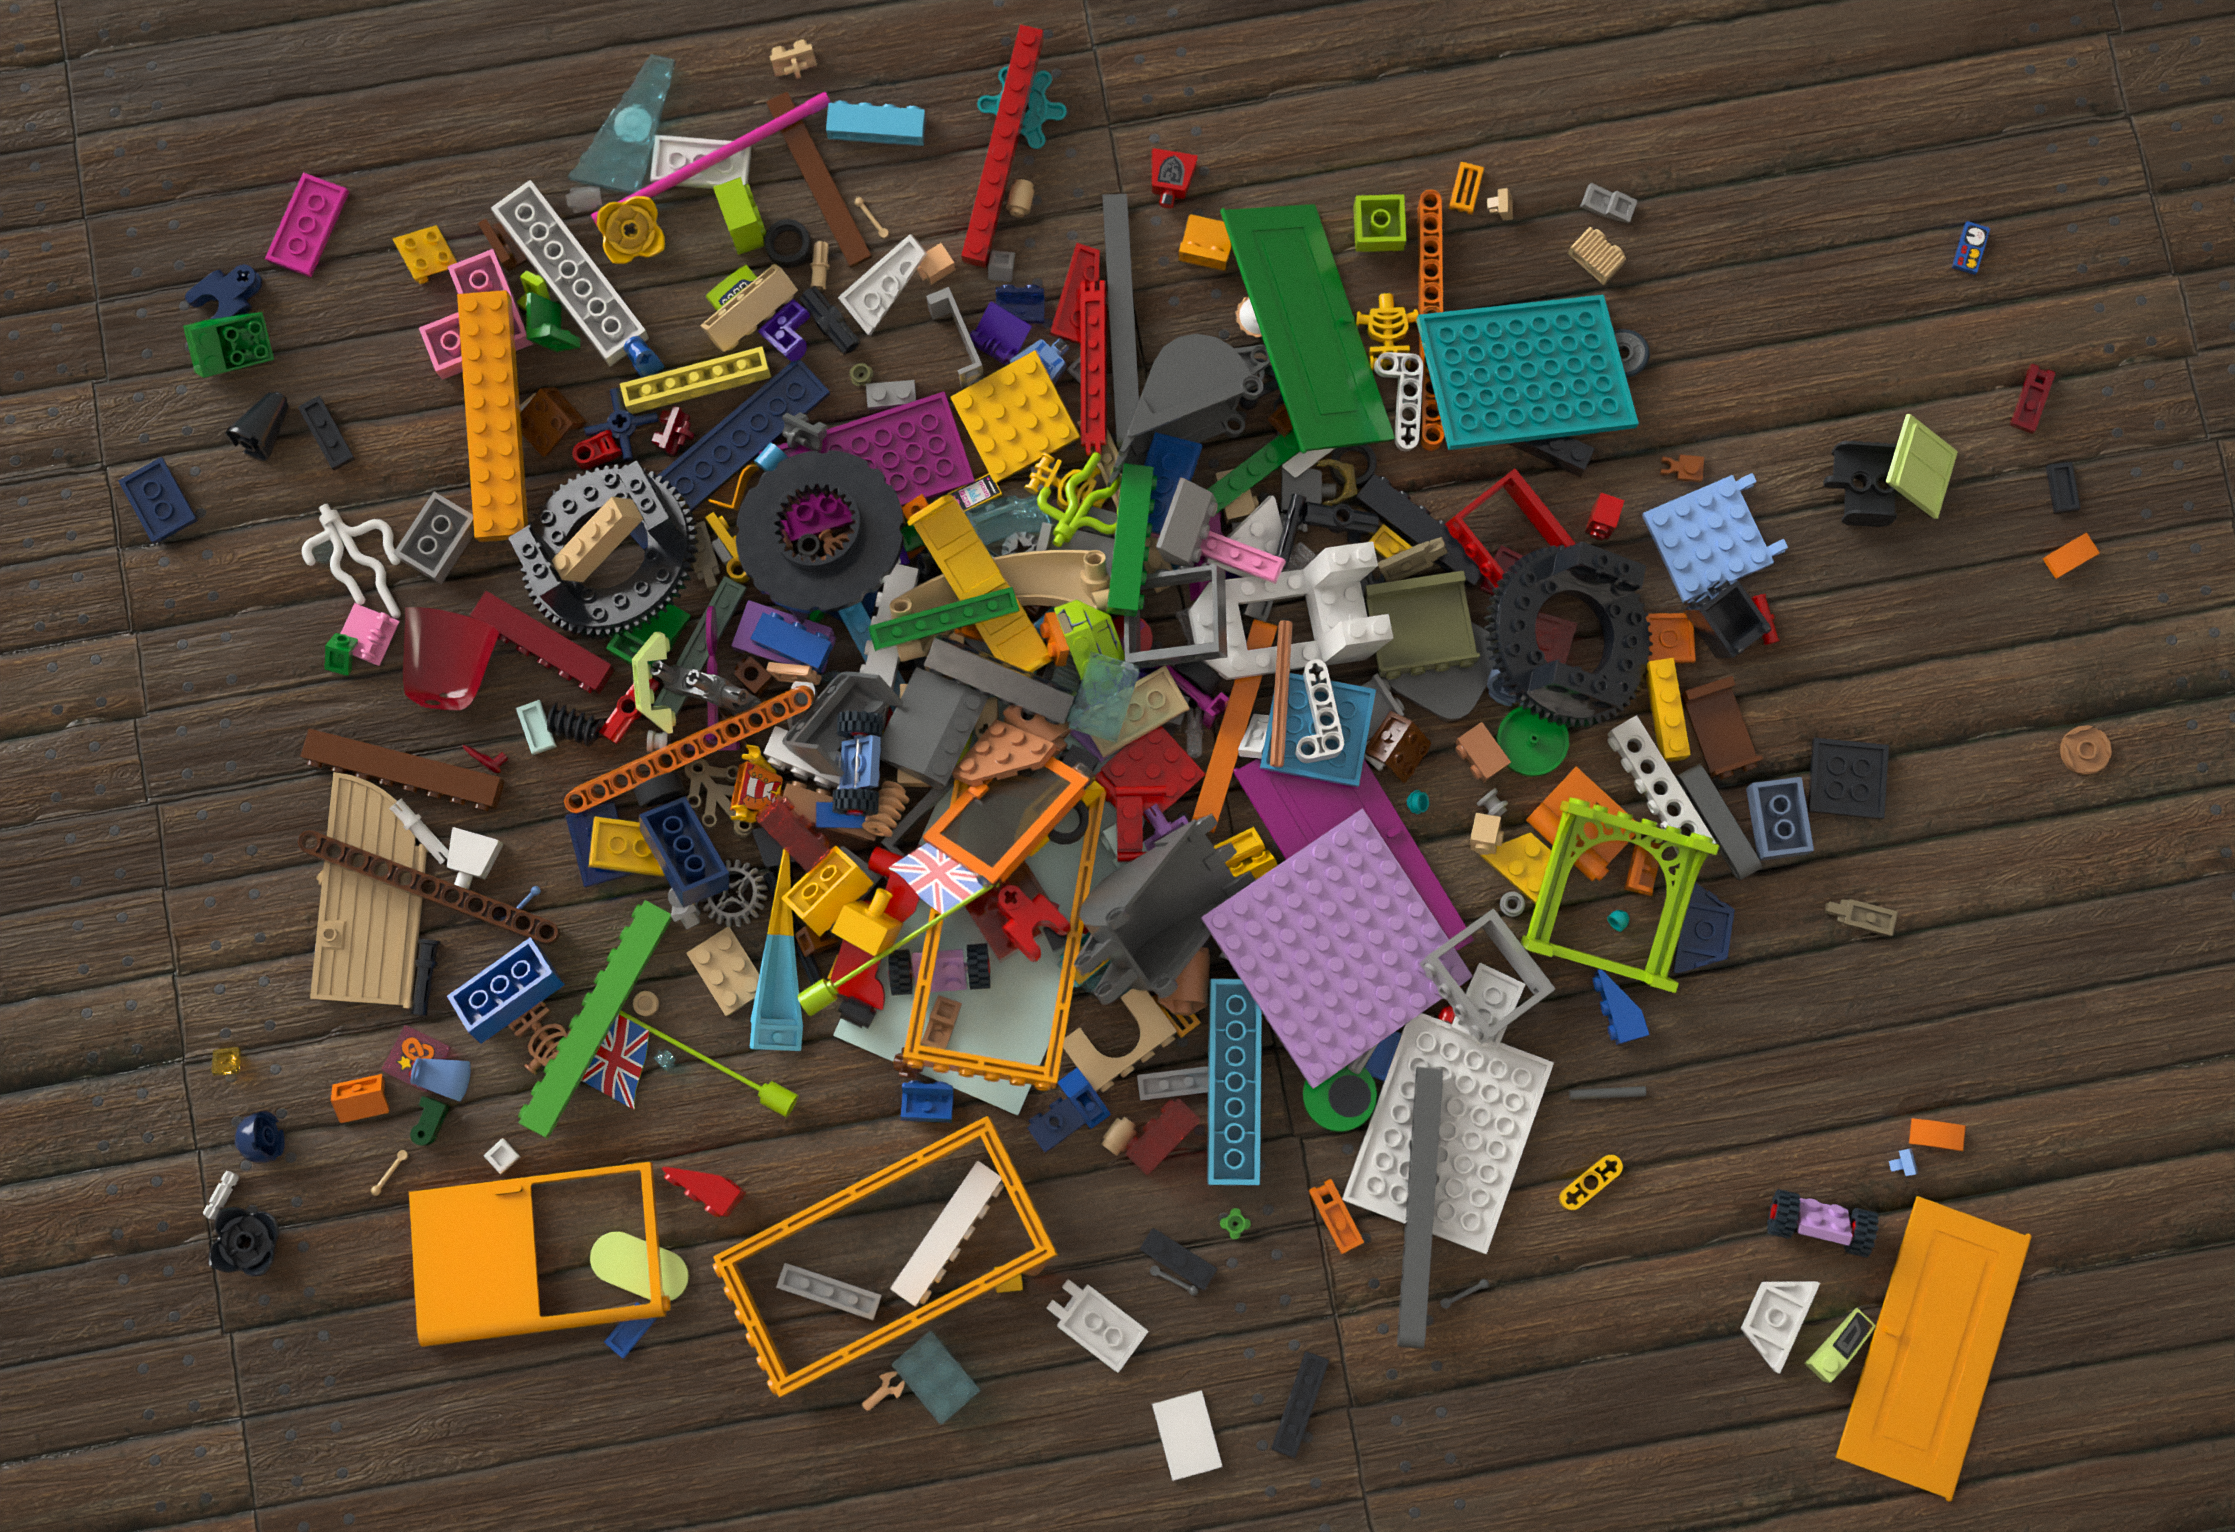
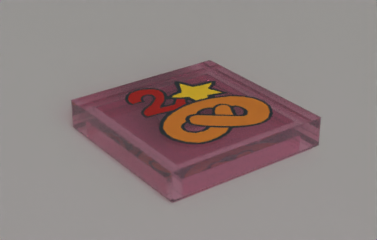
M405 1025L381 1070L428 1093L429 1090L410 1082L414 1062L417 1058L445 1060L451 1047Z

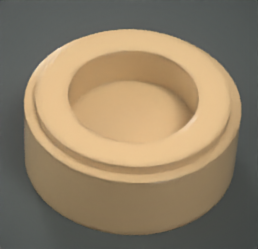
M642 991L634 997L633 1008L639 1015L649 1017L657 1012L659 1000L654 993Z

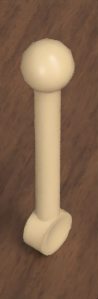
M861 197L856 198L855 205L861 207L878 229L880 238H887L889 235L888 230L881 227L864 205V200Z
M401 1150L398 1152L396 1161L378 1185L372 1187L371 1193L374 1196L381 1193L382 1186L400 1162L408 1158L407 1151Z

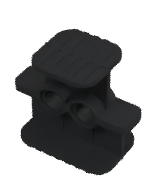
M1842 441L1833 448V476H1827L1823 480V487L1845 489L1844 516L1841 520L1843 524L1884 527L1891 525L1897 519V514L1895 513V493L1899 492L1889 484H1887L1888 490H1882L1878 486V481L1886 483L1897 444ZM1853 479L1860 480L1863 488H1857L1853 484Z

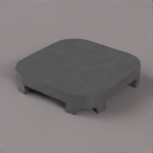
M1471 622L1476 651L1480 653V658L1474 663V666L1468 668H1460V665L1450 666L1449 670L1436 672L1435 669L1425 670L1426 673L1412 676L1411 673L1401 674L1399 678L1386 679L1391 687L1390 691L1401 695L1438 716L1439 720L1448 722L1466 718L1484 691L1489 673L1496 664L1495 660H1489L1493 653L1486 648L1491 645L1490 641L1485 640V637L1489 636L1490 633Z

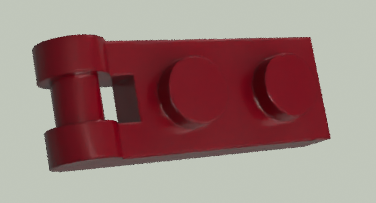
M2033 363L2030 365L2009 426L2031 434L2036 431L2055 376V371L2039 369V366ZM2035 378L2042 380V384L2035 382Z

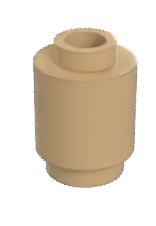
M1016 179L1014 184L1011 185L1006 209L1010 211L1012 216L1024 217V215L1030 213L1035 192L1033 183L1023 179Z
M1125 1117L1122 1120L1116 1118L1103 1136L1104 1141L1101 1145L1118 1156L1121 1151H1125L1137 1134L1134 1130L1136 1125Z

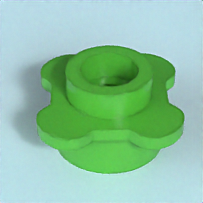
M1237 1208L1232 1209L1230 1215L1220 1221V1226L1230 1233L1232 1239H1238L1240 1233L1244 1229H1249L1251 1225L1250 1220L1245 1219ZM1234 1221H1237V1226L1233 1225Z

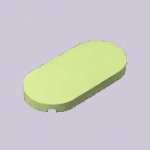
M610 1232L601 1236L593 1245L590 1254V1262L595 1274L608 1283L651 1300L646 1241L624 1232ZM659 1247L663 1291L665 1295H669L670 1301H672L686 1290L689 1282V1272L686 1263L679 1255Z

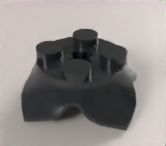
M238 1207L221 1209L215 1220V1230L218 1234V1239L210 1248L209 1266L226 1273L243 1271L246 1275L252 1277L265 1274L270 1269L275 1258L276 1242L279 1237L276 1218L265 1211L250 1213ZM245 1236L252 1240L250 1247H243Z

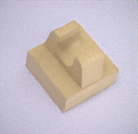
M1508 188L1498 189V197L1487 199V209H1490V213H1499L1503 220L1513 219L1512 195Z

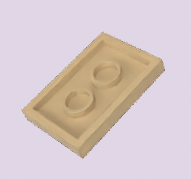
M726 927L686 953L726 1017L755 999L759 972L730 927Z

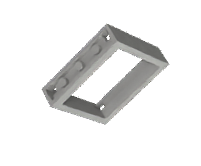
M1494 908L1419 963L1426 972L1425 976L1434 982L1441 997L1447 999L1453 1007L1455 1015L1463 1020L1469 1028L1470 1035H1474L1481 1045L1555 990L1554 986ZM1481 927L1534 994L1533 997L1492 1027L1488 1025L1438 959Z

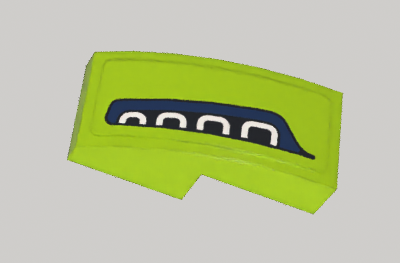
M745 265L713 288L706 295V298L718 311L757 277Z

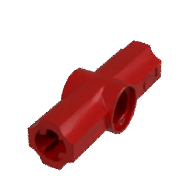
M652 678L649 679V688L655 693L660 683ZM634 683L628 692L618 700L617 707L599 731V733L617 745L633 722L642 715L636 709ZM628 703H635V710L632 713L624 712V707Z

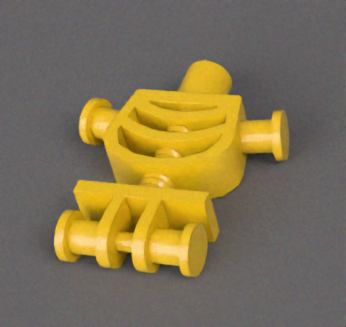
M1389 293L1379 295V308H1372L1369 315L1357 312L1356 326H1359V324L1368 325L1369 337L1384 343L1382 347H1370L1369 349L1372 371L1375 361L1378 359L1373 358V356H1379L1387 352L1409 353V345L1394 346L1393 343L1405 337L1408 331V323L1416 322L1417 324L1416 319L1419 315L1417 309L1406 314L1404 307L1394 308L1393 294ZM1403 328L1401 332L1393 335V332ZM1383 359L1380 362L1383 370H1387V365H1392V362L1387 359ZM1410 360L1405 362L1407 369H1410Z
M1042 453L1040 463H1036L1034 467L1038 471L1037 474L1031 473V481L1024 488L1028 492L1037 495L1039 485L1044 487L1053 485L1057 487V504L1063 510H1067L1068 500L1066 498L1065 501L1062 498L1061 490L1066 492L1067 481L1081 470H1072L1063 479L1056 477L1062 461L1058 459L1052 470L1048 467L1055 459L1049 454ZM1095 467L1088 479L1083 481L1085 483L1081 488L1077 486L1075 488L1078 509L1096 485L1094 478L1096 475L1101 474V470L1098 467ZM1042 474L1048 476L1049 478L1046 479L1042 477ZM1105 499L1095 501L1092 506L1101 509Z

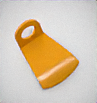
M748 465L743 469L738 480L732 506L710 499L709 502L738 511L747 482L751 475L759 470L758 465Z

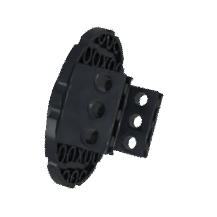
M817 450L800 453L779 462L775 470L765 472L759 478L758 486L751 488L746 495L736 523L739 529V534L736 536V547L740 563L747 576L754 579L753 584L762 594H769L774 603L784 607L800 624H803L805 619L814 610L830 613L861 602L865 594L869 592L874 593L882 585L883 577L890 575L898 562L904 544V536L901 533V529L904 526H908V520L893 486L886 484V478L881 471L871 469L868 462L860 457L835 450H829L824 454L819 453ZM820 493H823L827 498L832 494L835 500L840 498L841 502L847 505L852 514L851 519L854 524L850 528L853 533L847 536L850 542H843L842 546L844 549L842 551L836 549L835 556L832 557L827 554L823 561L820 557H817L815 562H813L810 557L803 560L801 555L795 556L794 552L788 549L783 540L785 536L782 530L785 529V525L782 521L788 520L786 512H793L792 505H800L801 498L809 500L810 494H813L816 498L819 497Z

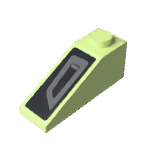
M1855 1308L1805 1364L1823 1382L1831 1383L1850 1362L1876 1325L1858 1308Z

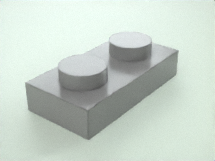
M914 380L866 384L868 410L895 408L916 401Z

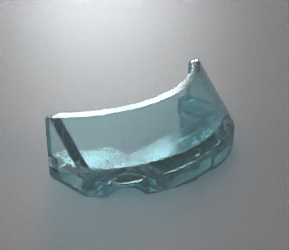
M1017 496L1002 497L975 506L965 512L985 546L1002 538L1009 537L1015 532H1040L1043 522L1052 524L1051 517L1042 512L1038 507V496H1030L1025 499H1018Z

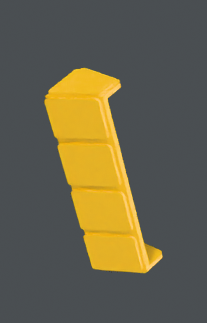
M951 494L942 496L911 516L910 520L907 521L909 526L913 525L960 601L1010 587L960 504ZM1016 597L1019 612L974 625L994 657L1033 673L1053 661V659L1049 657L1045 642Z

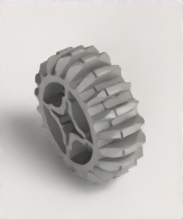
M726 860L725 865L729 875L739 874L745 876L742 880L739 879L735 883H729L730 889L734 891L739 889L737 893L742 902L734 897L728 899L730 894L728 890H725L717 905L714 901V895L701 900V902H708L702 909L704 911L712 909L708 917L713 919L718 915L716 923L719 925L726 919L727 927L732 926L733 920H735L737 927H741L742 918L749 924L751 923L748 917L750 914L755 918L759 917L758 913L754 910L756 907L760 910L764 909V906L758 902L759 900H767L766 895L760 894V892L767 890V886L758 885L764 881L763 876L754 878L758 874V870L754 868L748 872L750 869L749 863L746 862L741 868V861L736 860L734 867H732L730 860ZM751 882L753 897L749 904L744 898V891ZM732 904H738L744 909L737 913L722 911L725 907L728 908Z

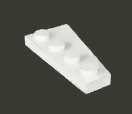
M911 234L838 297L868 335L873 333L927 255V252Z

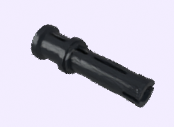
M418 939L420 948L418 959L415 960L418 970L411 1014L427 1016L433 969H436V966H438L436 955L441 941Z

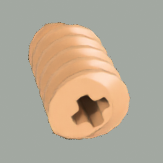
M883 782L882 789L878 792V814L873 816L867 815L865 822L862 823V827L874 835L891 837L893 834L891 829H895L897 826L894 820H900L901 815L899 812H904L905 806L903 804H908L910 800L905 795V789L896 782Z

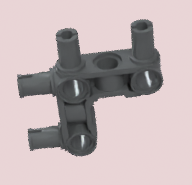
M660 660L652 663V666L658 670L650 668L652 675L662 679L665 685L664 689L681 696L705 700L731 713L732 716L761 703L758 697L749 694L746 689H740L731 684L730 681L717 675L701 673L697 670L686 669L678 665L669 667ZM773 706L774 711L777 713V708ZM758 713L751 714V720L756 718L762 719V716Z

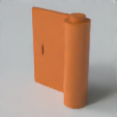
M1575 767L1526 821L1553 845L1563 813L1560 810L1562 800L1568 802L1571 797L1590 802L1589 808L1593 809L1594 804L1609 808L1608 813L1617 816L1618 811L1627 812L1579 768ZM1592 822L1584 824L1585 835L1589 839H1595L1598 836L1595 824ZM1600 822L1603 826V833L1611 835L1613 828L1610 827L1609 830L1604 826L1603 822ZM1620 828L1622 834H1624L1626 829ZM1630 833L1629 839H1632L1635 833ZM1577 834L1576 839L1579 841L1576 843L1575 846L1582 847L1584 845V841L1581 840V838ZM1612 840L1596 844L1582 853L1573 865L1591 881L1595 878L1600 881L1609 872L1606 866L1628 842Z

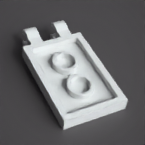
M1068 1279L1062 1288L1073 1296L1065 1308L1054 1300L1047 1307L1049 1311L1061 1319L1056 1326L1118 1373L1149 1331L1088 1284L1082 1290Z

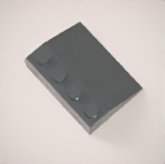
M916 667L901 697L903 704L896 707L881 737L880 760L937 790H941L946 786L988 697L967 686L957 684L952 680Z

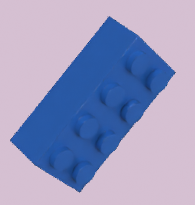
M530 937L447 997L467 1031L482 1044L564 986V983L543 949Z

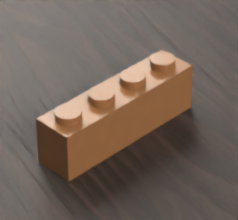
M793 781L792 784L787 783L777 814L816 826V802H833V797L830 796L831 792L818 788L816 792L806 789L807 785ZM824 828L873 843L876 835L865 829Z

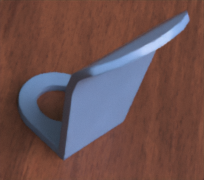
M417 1058L412 1068L410 1082L448 1098L461 1101L469 1084L470 1061Z

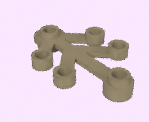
M699 758L685 766V774L691 780L690 792L686 799L688 802L690 799H696L698 804H690L693 811L697 810L701 804L699 796L700 784L702 783L707 789L705 814L702 816L701 825L709 830L714 828L717 822L715 816L716 802L730 819L731 816H736V811L730 810L731 802L726 797H733L735 786L715 784L711 777L726 778L729 782H736L737 776L731 777L728 772L735 771L738 773V767L734 765L729 766L727 769L711 767L706 760ZM700 766L702 771L695 772L693 767ZM706 818H711L713 820V823L706 824L704 820ZM732 820L734 822L733 832L737 837L744 839L751 836L754 823ZM744 822L747 823L749 827L747 829H742L739 824Z

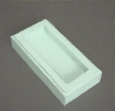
M540 700L516 708L532 755L557 747L553 735L547 731V717Z

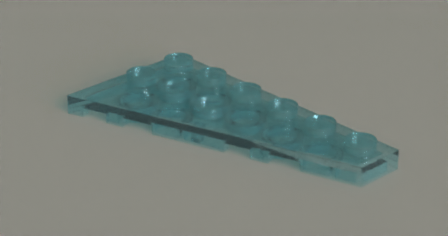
M650 55L635 77L636 80L630 89L626 90L622 96V100L617 108L613 109L593 138L594 141L587 152L583 153L576 168L568 175L569 180L628 194H634L641 190L676 64L674 59Z

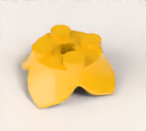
M634 196L624 202L608 203L598 211L597 226L603 235L604 252L612 263L626 264L636 256L653 257L664 250V234L656 223L658 212L651 198ZM634 223L633 228H635V232H629L625 235L624 232L626 230L624 226Z

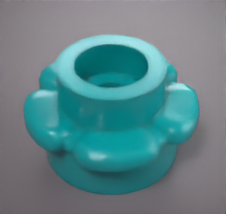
M1414 790L1408 796L1407 806L1410 811L1420 814L1428 809L1429 798L1425 792Z

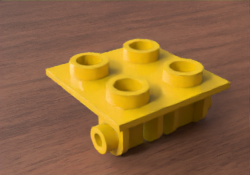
M437 225L393 238L413 278L419 284L426 283L428 281L427 276L448 270V266L457 263Z

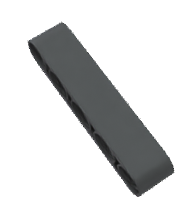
M1696 764L1676 776L1677 781L1714 838L1715 844L1719 845L1718 850L1734 876L1741 881L1760 870L1762 865L1758 856L1704 768L1700 764Z

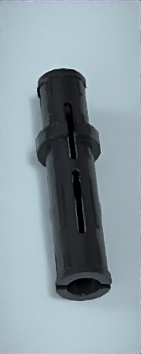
M1291 494L1287 514L1283 516V521L1285 522L1275 555L1285 559L1286 563L1283 569H1288L1298 526L1303 521L1301 515L1307 498L1299 494Z

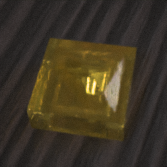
M239 1047L213 1049L211 1072L214 1076L239 1073L241 1056Z

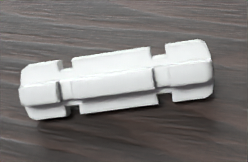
M231 1171L224 1173L221 1179L223 1182L218 1184L209 1200L211 1202L210 1205H207L203 1211L204 1216L212 1220L216 1219L220 1207L223 1208L233 1190L231 1187L235 1186L239 1179L237 1174Z

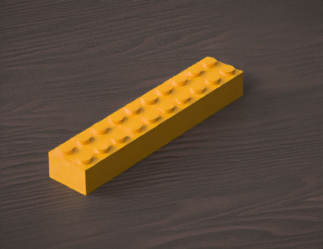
M507 290L457 294L474 537L479 542L509 540L510 536L528 526L512 297Z

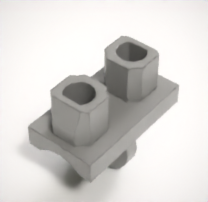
M671 888L668 893V900L672 905L671 917L674 922L681 920L686 929L700 922L698 916L701 914L697 906L698 902L683 908Z

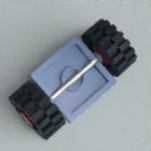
M866 711L838 713L837 735L844 738L849 737L852 740L842 741L840 769L844 774L840 777L839 789L833 791L832 812L847 816H873L878 814L879 793L874 790L870 791L869 788L878 787L880 777L879 759L883 715Z

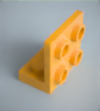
M1189 215L1183 242H1181L1178 261L1225 271L1231 242L1224 222Z

